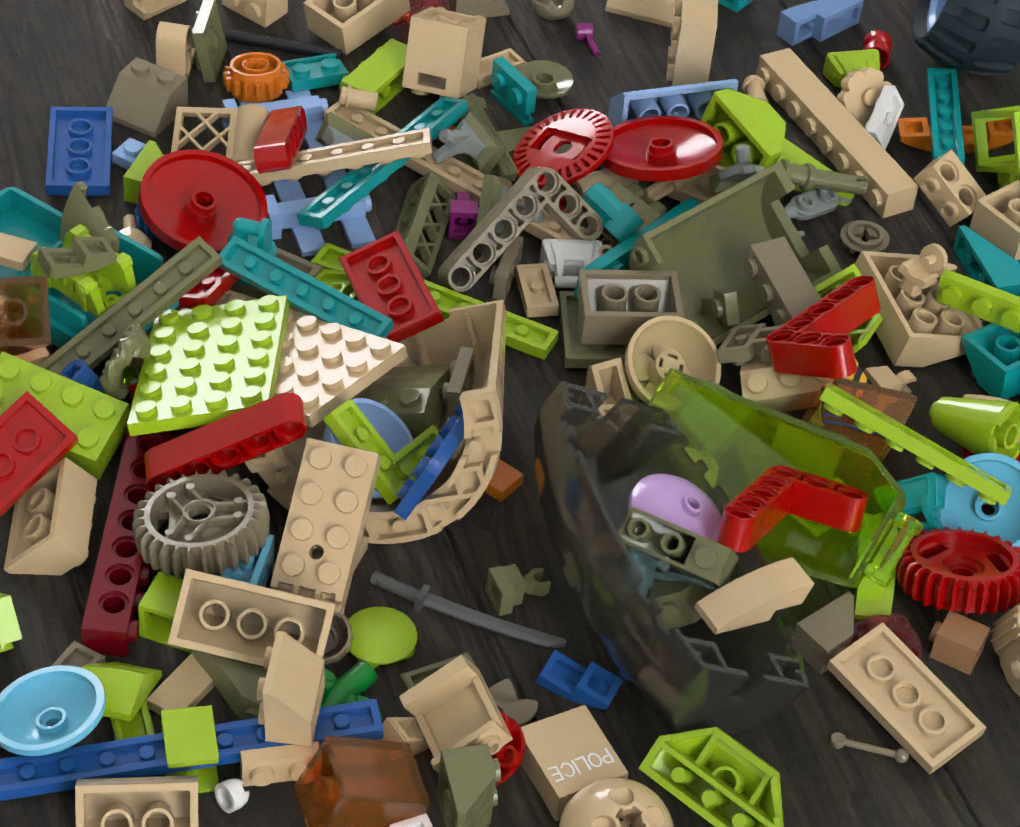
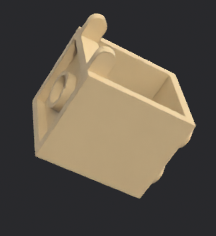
M429 7L411 16L402 87L410 88L411 92L417 95L433 93L438 94L439 98L449 97L456 99L476 89L486 18L481 15L471 16L448 11L443 7Z

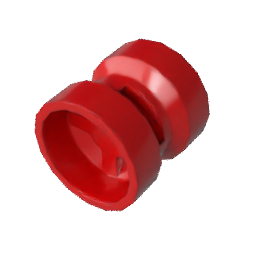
M880 30L871 31L864 37L862 50L877 49L879 51L880 70L889 64L892 39L888 33Z

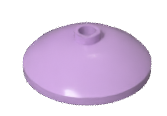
M651 474L642 478L630 492L628 511L633 506L717 542L722 517L709 496L690 481L670 474Z

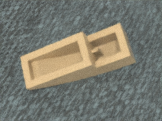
M791 557L761 567L731 581L699 600L694 608L716 635L769 621L776 610L802 604L813 587L814 582L797 561Z

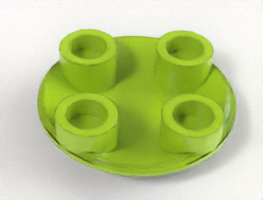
M378 606L360 610L348 619L353 634V641L349 652L358 658V662H366L374 669L379 665L396 663L403 659H409L414 655L417 643V630L412 620L404 613L393 608Z

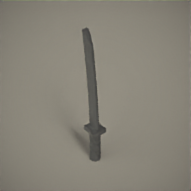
M377 570L371 576L370 584L377 585V587L414 602V610L417 612H421L425 606L473 625L541 647L559 648L566 646V639L508 622L430 593L431 586L424 584L421 589H418L398 579L395 580V578Z

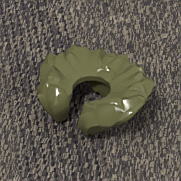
M131 324L125 332H122V338L117 343L118 348L112 350L111 358L106 360L105 368L102 372L103 376L100 377L104 393L116 399H124L129 392V386L121 378L123 370L126 366L130 365L132 357L144 359L150 354L151 342L139 324Z

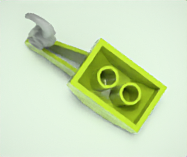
M728 88L714 92L700 121L713 126L722 135L723 157L718 165L725 168L735 165L737 146L747 144L750 147L751 153L749 163L764 166V168H768L781 159H785L791 164L803 165L810 163L816 169L832 171L784 138L786 122L768 102ZM795 186L796 189L794 190L802 194L794 196L784 209L790 219L809 220L834 211L838 204L848 206L856 194L821 188H812L811 190L804 191ZM797 231L800 237L805 235L804 231Z

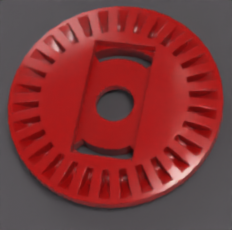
M572 109L547 117L529 129L516 145L512 160L519 171L517 177L520 178L529 168L537 166L554 169L568 184L576 182L593 172L605 161L613 148L615 131L610 120L604 114L591 109ZM564 144L572 145L566 153H555ZM543 173L537 179L539 188H543L546 183Z

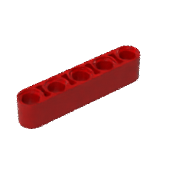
M302 105L272 110L254 145V159L259 174L292 168L307 133V120Z
M294 393L279 394L147 450L144 454L148 490L155 493L156 484L165 486L167 485L168 478L174 481L178 480L181 473L187 477L194 475L195 471L199 474H207L209 469H211L213 474H217L299 440L307 432L302 398Z

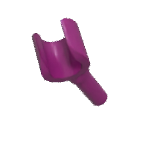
M576 23L575 39L586 40L594 57H598L600 51L593 38L592 23Z

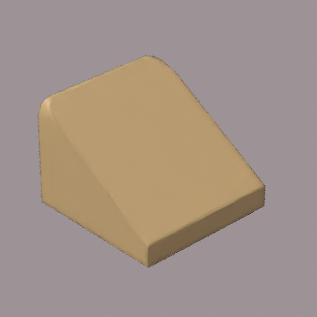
M387 717L382 724L383 739L375 740L392 763L401 762L430 749L415 717Z

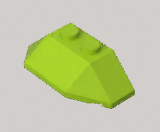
M719 727L659 736L638 768L714 827H784L780 773Z

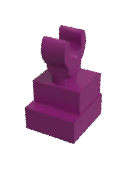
M457 192V200H451L448 239L464 240L476 227L479 211L478 201H470V193Z

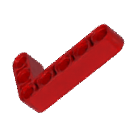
M866 275L846 281L766 337V343L773 371L783 374L831 379L845 378L854 374L857 371L851 337L847 334L881 310L875 278Z
M774 465L724 507L717 543L732 549L736 553L747 552L788 513L842 531L858 532L861 529L869 495L863 490L792 467Z

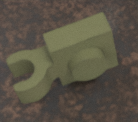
M724 287L714 289V297L712 298L701 297L702 311L712 312L718 322L727 326L740 324L736 291Z

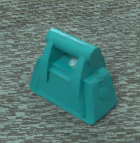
M930 472L878 486L875 489V493L887 516L895 520L902 541L909 538L913 533L919 534L922 529L928 532L933 527L942 530L940 510L945 507L947 484L945 475ZM925 516V521L912 524V517Z

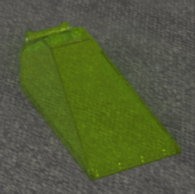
M672 368L669 369L600 481L603 486L629 497L634 486L648 475L670 474L690 481L704 491L717 507L721 517L727 504L774 465L792 467L863 490L869 496L860 531L846 532L788 513L749 550L774 562L793 557L808 576L850 588H858L863 577L869 578L876 584L887 588L893 579L891 573L912 537L918 536L923 528V524L920 521L902 513L906 506L905 492L876 457L871 448ZM893 526L900 527V531L878 567L872 565Z

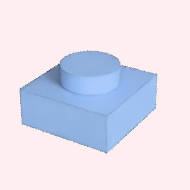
M128 138L111 153L112 163L128 170L146 144Z

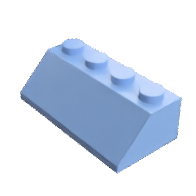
M737 79L623 92L610 98L608 119L613 127L626 121L651 116H678L700 121L714 92L726 88L737 91L739 82Z

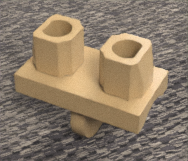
M932 243L925 246L921 250L920 255L901 263L898 271L904 275V278L899 286L914 298L920 295L923 289H932L938 286L940 276L946 269L955 272L958 267L947 263V253L942 246Z

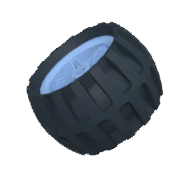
M917 0L913 12V25L911 27V33L914 36L913 41L938 62L958 71L978 75L1010 73L1020 62V0Z

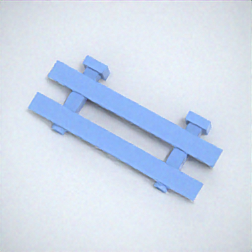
M289 90L285 91L286 100L266 103H249L238 100L240 106L245 104L263 106L269 111L268 116L272 110L302 105L307 120V133L304 138L307 148L324 147V145L315 141V138L323 123L324 111L328 109L326 98H319L318 95L312 96L309 90L298 92ZM234 98L222 100V108H239ZM222 118V125L226 129L230 124V118ZM345 169L335 170L327 179L320 176L325 189H328L343 177L346 172ZM284 179L273 181L272 185L279 203H277L274 194L266 195L268 206L267 219L272 220V240L282 239V229L291 228L302 257L317 255L325 245L320 230L314 227L299 225L296 214L316 197L306 198L298 180L288 181ZM370 195L359 200L348 212L335 220L340 221L351 249L361 248L376 241L365 216L366 212L372 210Z

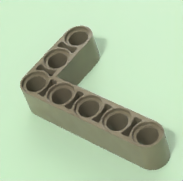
M537 166L531 167L444 261L438 270V280L442 286L459 292L469 290L542 208L568 235L582 240L592 241L601 235L603 231L602 219L554 169ZM543 173L546 183L540 190L537 185V179ZM565 196L567 206L561 212L558 204L561 197ZM522 197L525 206L523 211L518 213L516 202ZM584 218H586L588 221V228L584 233H582L580 230V223ZM501 220L504 229L502 234L497 237L494 229L497 222ZM480 244L483 250L482 256L475 260L473 250ZM459 268L461 270V279L454 284L451 278L452 273L455 269Z

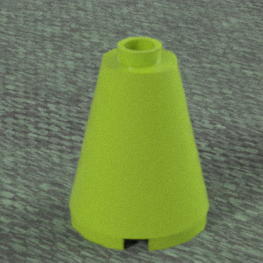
M942 397L932 404L929 411L932 427L974 455L997 453L1016 459L1019 455L1020 445L1017 443L1020 437V404L1018 402Z

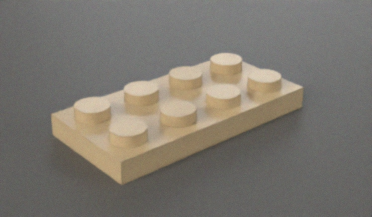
M883 622L829 660L827 669L929 775L981 737L987 728Z

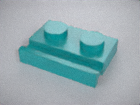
M336 53L281 61V63L286 64V69H289L288 87L292 92L340 85L343 77L349 75L340 59H336Z
M503 56L493 59L490 80L494 89L490 91V95L523 126L533 123L534 119L531 117V113L535 112L537 88Z

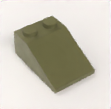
M450 364L393 367L365 390L363 398L379 402L392 410L404 422L413 439H415L433 424L438 430L445 405L442 402V390L444 383L450 382Z

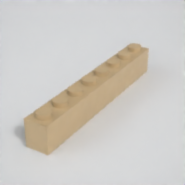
M790 48L760 55L756 75L764 80L765 90L834 164L838 171L868 178L866 181L868 182V189L863 196L868 204L882 218L913 210L919 186Z

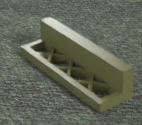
M431 171L409 186L393 231L398 230L423 279L431 275L449 220L451 200H455L457 196ZM436 192L445 199L444 203L439 202ZM429 210H433L437 223H433ZM422 230H426L430 243L426 242ZM415 250L420 251L423 262L414 255Z

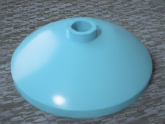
M981 453L965 458V461L1012 487V495L1005 506L998 502L995 505H991L994 508V513L986 515L982 512L981 507L989 503L976 495L977 490L967 484L964 487L957 486L947 479L945 507L940 510L942 529L945 526L950 529H958L960 526L962 530L971 531L974 529V532L979 533L987 531L989 536L999 535L1001 541L1010 540L1012 547L1018 546L1020 548V462L1009 456L997 453Z
M69 665L41 668L18 678L0 693V746L9 752L19 755L45 756L64 751L76 745L88 736L104 714L106 694L100 680L86 669Z

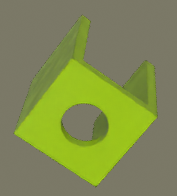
M159 571L138 605L139 636L192 653L193 649L168 644L183 579H177L170 574L165 576Z
M212 705L161 710V733L164 736L166 760L169 768L215 764L219 762ZM217 766L166 774V776H198V793L213 792L216 785L219 784Z

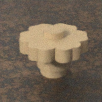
M874 68L850 71L842 79V90L837 96V99L864 128L867 121L871 118L876 99L880 96L884 85L892 86L890 82L883 81V72Z

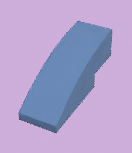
M817 0L791 7L780 12L776 35L791 46L810 37L821 42L858 24L864 0Z

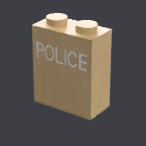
M586 705L521 727L525 737V752L521 765L555 821L561 819L563 810L569 800L588 784L606 778L628 779V771Z

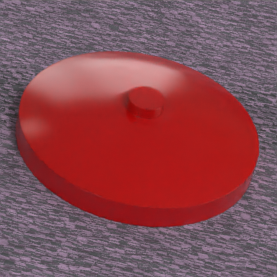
M651 116L633 119L613 127L615 131L614 145L602 164L609 171L634 180L665 182L687 179L709 171L721 161L723 157V138L720 132L713 126L696 119L678 116Z
M197 149L179 150L158 158L146 170L138 192V205L146 225L160 240L178 251L184 249L200 236L220 254L228 243V237L233 229V222L236 218L241 217L261 222L263 218H267L268 206L266 196L255 177L236 161L210 151Z

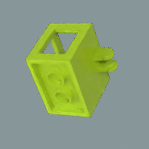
M1020 105L971 112L977 172H996L1000 189L1019 180ZM1012 118L1015 154L989 157L986 122Z

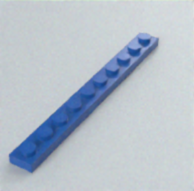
M376 699L320 708L313 742L318 741L320 749L383 739V726ZM258 718L215 724L219 762L215 764L169 768L167 766L163 733L72 747L45 756L22 755L0 759V801L75 789L77 779L152 777L240 762V751L292 744L265 741L264 725L258 724Z

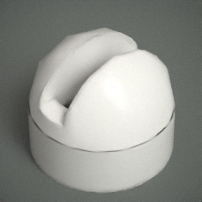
M232 778L216 785V800L226 813H232L247 803L250 793L249 791H244L242 787L245 784L244 781Z

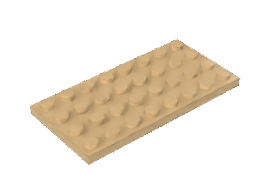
M229 290L214 306L226 304L232 300L249 301L256 300L257 298ZM289 309L274 396L283 393L298 394L303 400L306 426L313 427L349 398H353L408 357L406 347L403 344L386 338L374 336L338 323H327L317 319L315 316ZM151 330L146 333L148 338H150ZM132 357L131 364L142 367L144 359Z

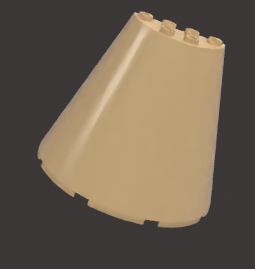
M504 300L453 308L449 311V318L399 342L405 345L408 357L395 367L451 364L452 360H457L460 348L468 347L474 348L476 375L471 390L464 391L459 397L464 419V438L406 520L394 512L401 502V498L396 499L390 505H388L384 498L371 500L362 537L368 540V543H406L437 534L448 524L457 519L460 520L477 503L488 487L495 473L502 445L506 346V308ZM366 387L365 389H363L361 392H359L357 395H355L352 399H355V398H363L364 393H365V390H366L368 387ZM447 403L444 405L439 423V432L450 418L448 417ZM321 420L313 427L307 426L306 434L299 440L245 462L251 473L258 472L261 478L268 484L269 488L266 491L288 511L307 438L322 441L326 426L324 420Z

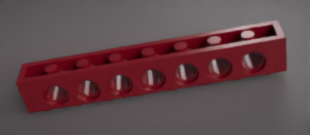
M129 430L127 431L81 626L82 645L102 655L128 657L130 643H136L138 640L139 620H136V615L139 614L138 605L145 595V592H142V588L150 584L151 564L144 562L143 557L136 548L132 522L134 521V511L138 509V502L145 500L146 492H151L146 486L144 454L147 450L179 437V434H173V430L130 436Z

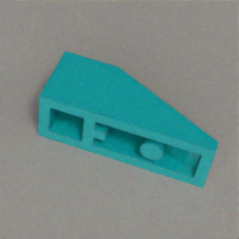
M959 226L953 251L969 277L1020 297V263L967 226Z

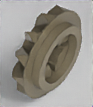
M856 220L845 224L841 229L839 237L842 240V247L849 249L850 254H860L861 251L885 252L890 242L889 234L883 227L865 220ZM863 236H865V239H867V242H863V241H862V237H863Z

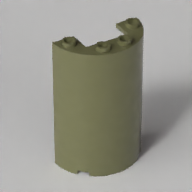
M781 161L643 234L634 243L629 259V270L677 271L684 318L700 326L710 336L715 346L726 339L734 326L754 324L770 315L766 305L760 301L758 291L751 278H748L744 272L743 262L750 245L785 236L814 287L842 271L828 244L809 253L779 198L796 189ZM724 287L736 291L740 324L727 326L718 322L712 312L702 311L701 297L712 298L714 297V289Z

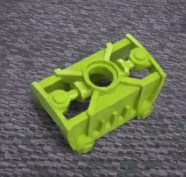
M79 224L65 234L62 248H71L74 237L92 236H90L85 226ZM39 250L31 255L30 269L32 276H38L46 282L48 288L57 289L81 305L84 312L90 311L97 318L136 287L132 267L133 261L124 252L121 254L116 253V262L96 271L73 277L48 279L36 260ZM108 291H118V292H120V293L123 294V295H121V296H117V295H115V294L106 295V292H108Z

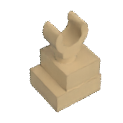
M887 365L865 368L864 374L874 389L868 405L879 411L883 410L885 404L895 402L898 394L902 396L911 394L912 391L907 384L917 381V378L910 370H904L895 375Z

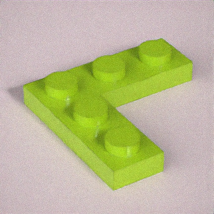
M349 398L323 418L342 445L379 453L382 460L375 488L388 505L399 498L396 495L408 478L413 481L416 480L410 474L422 457L426 456L425 452L439 435V431L433 424L394 454L352 398Z

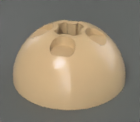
M670 315L655 317L642 324L628 343L624 366L629 385L640 400L656 410L667 413H680L685 408V405L674 397V393L679 385L686 380L698 390L708 380L719 385L721 364H719L717 348L710 336L700 326L688 319Z
M606 778L588 784L569 800L563 810L559 827H630L629 825L631 827H674L670 812L664 802L647 786L625 778Z

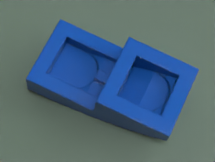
M554 650L535 683L573 702L607 710L624 680L592 661L586 669L557 650Z

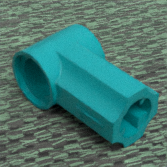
M601 182L592 185L584 193L583 199L600 216L604 223L603 226L620 243L632 236L645 223L635 210L626 202L622 203Z

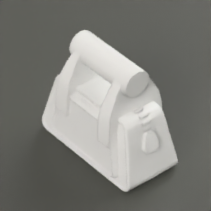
M544 239L541 245L540 263H548L551 278L554 281V288L575 289L579 269L584 268L599 258L600 253L598 251L602 246V242L599 240Z

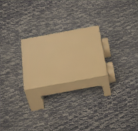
M462 654L399 696L404 708L415 716L434 757L430 763L438 773L441 750L488 743L490 754L494 755L501 750L502 746L513 740L480 670Z

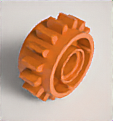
M263 52L244 53L233 58L230 66H225V72H223L224 86H226L227 92L231 91L233 97L240 101L249 103L268 102L278 98L282 94V89L288 88L289 69H286V64L281 63V60L275 55Z

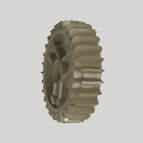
M209 469L207 474H199L195 471L194 475L187 477L181 473L178 480L174 481L168 478L167 485L165 486L156 484L155 493L146 492L145 500L138 502V509L134 511V521L132 522L136 548L143 557L144 562L150 563L153 570L161 569L165 576L174 572L177 579H180L185 574L186 568L208 574L218 572L221 576L225 569L230 568L236 571L237 563L240 562L247 565L249 563V556L256 557L259 554V548H263L266 545V538L269 536L270 530L269 510L264 494L260 493L258 486L252 485L248 478L241 480L237 473L228 477L225 470L217 475L213 474L211 469ZM200 514L209 515L207 518L200 520L191 519ZM169 520V529L165 530L164 537L158 531Z

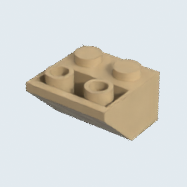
M277 631L273 647L267 646L265 651L264 669L267 670L266 677H260L258 680L256 697L257 701H261L258 724L264 725L265 741L312 746L325 688L324 660L287 633Z

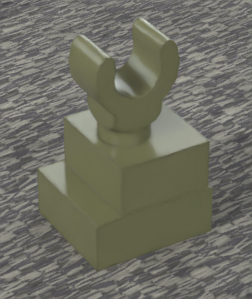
M516 564L489 568L484 591L497 615L512 614L513 606L522 604L524 593L536 596L547 595L550 591L551 581L538 582L542 580L544 569L535 568L529 574L522 576Z

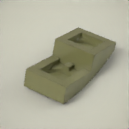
M74 237L71 248H39L36 260L48 279L73 277L96 271L116 262L117 254L105 237Z

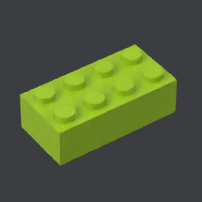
M2 351L0 355V416L28 391L79 439V442L60 460L66 457L100 480L128 430L129 404Z

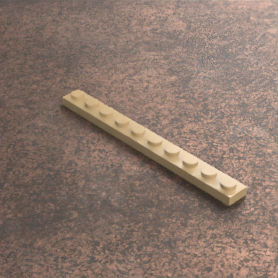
M339 101L324 111V119L327 113L333 112L374 137L396 134L401 130L365 109L351 106L345 109L344 105L338 104ZM433 146L432 153L418 159L411 158L406 162L405 166L423 176L431 171L456 194L457 192L470 193V201H478L479 206L484 173L454 157H449L437 164L433 160L432 154L438 149ZM520 197L518 200L525 205L524 199ZM543 208L540 211L545 214L543 223H529L523 229L542 241L544 239L582 240L568 235ZM580 226L581 232L584 233L587 229Z

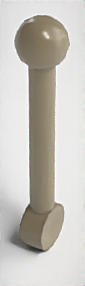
M840 732L831 735L830 744L836 749L847 746L893 757L899 763H905L909 758L907 750L903 748L892 750L846 739L845 735Z

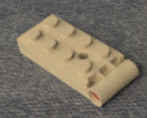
M307 438L270 584L271 589L336 604L334 611L344 615L382 460L379 453ZM317 548H322L324 551L323 556L320 559H313V551Z

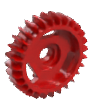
M945 526L943 530L933 527L930 532L922 529L919 534L913 533L909 538L904 539L899 547L895 570L898 585L904 588V592L907 595L912 594V598L915 601L923 600L925 606L934 605L938 611L947 609L951 611V614L954 611L963 612L965 616L968 613H976L980 617L983 612L994 615L999 610L1004 613L1008 608H1013L1020 603V548L1018 546L1012 547L1010 540L1001 541L999 535L992 537L988 535L987 531L979 533L974 532V529L971 531L962 530L960 526L958 529H950Z

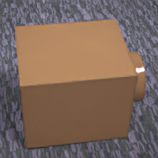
M949 611L943 623L936 621L928 640L934 643L930 658L970 675L984 650L990 627L956 612L951 614V611Z

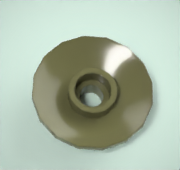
M534 60L524 63L517 69L537 88V98L553 99L564 96L572 89L574 84L572 73L565 66L557 62Z

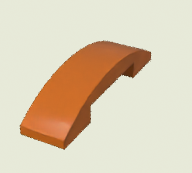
M927 117L899 118L897 126L900 141L911 147L932 152L931 133ZM1012 118L986 122L988 150L1014 141ZM972 125L962 126L964 153H974Z

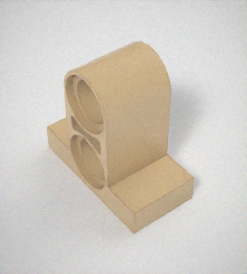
M159 22L156 33V65L180 75L189 76L196 58V48H192L190 43V25Z

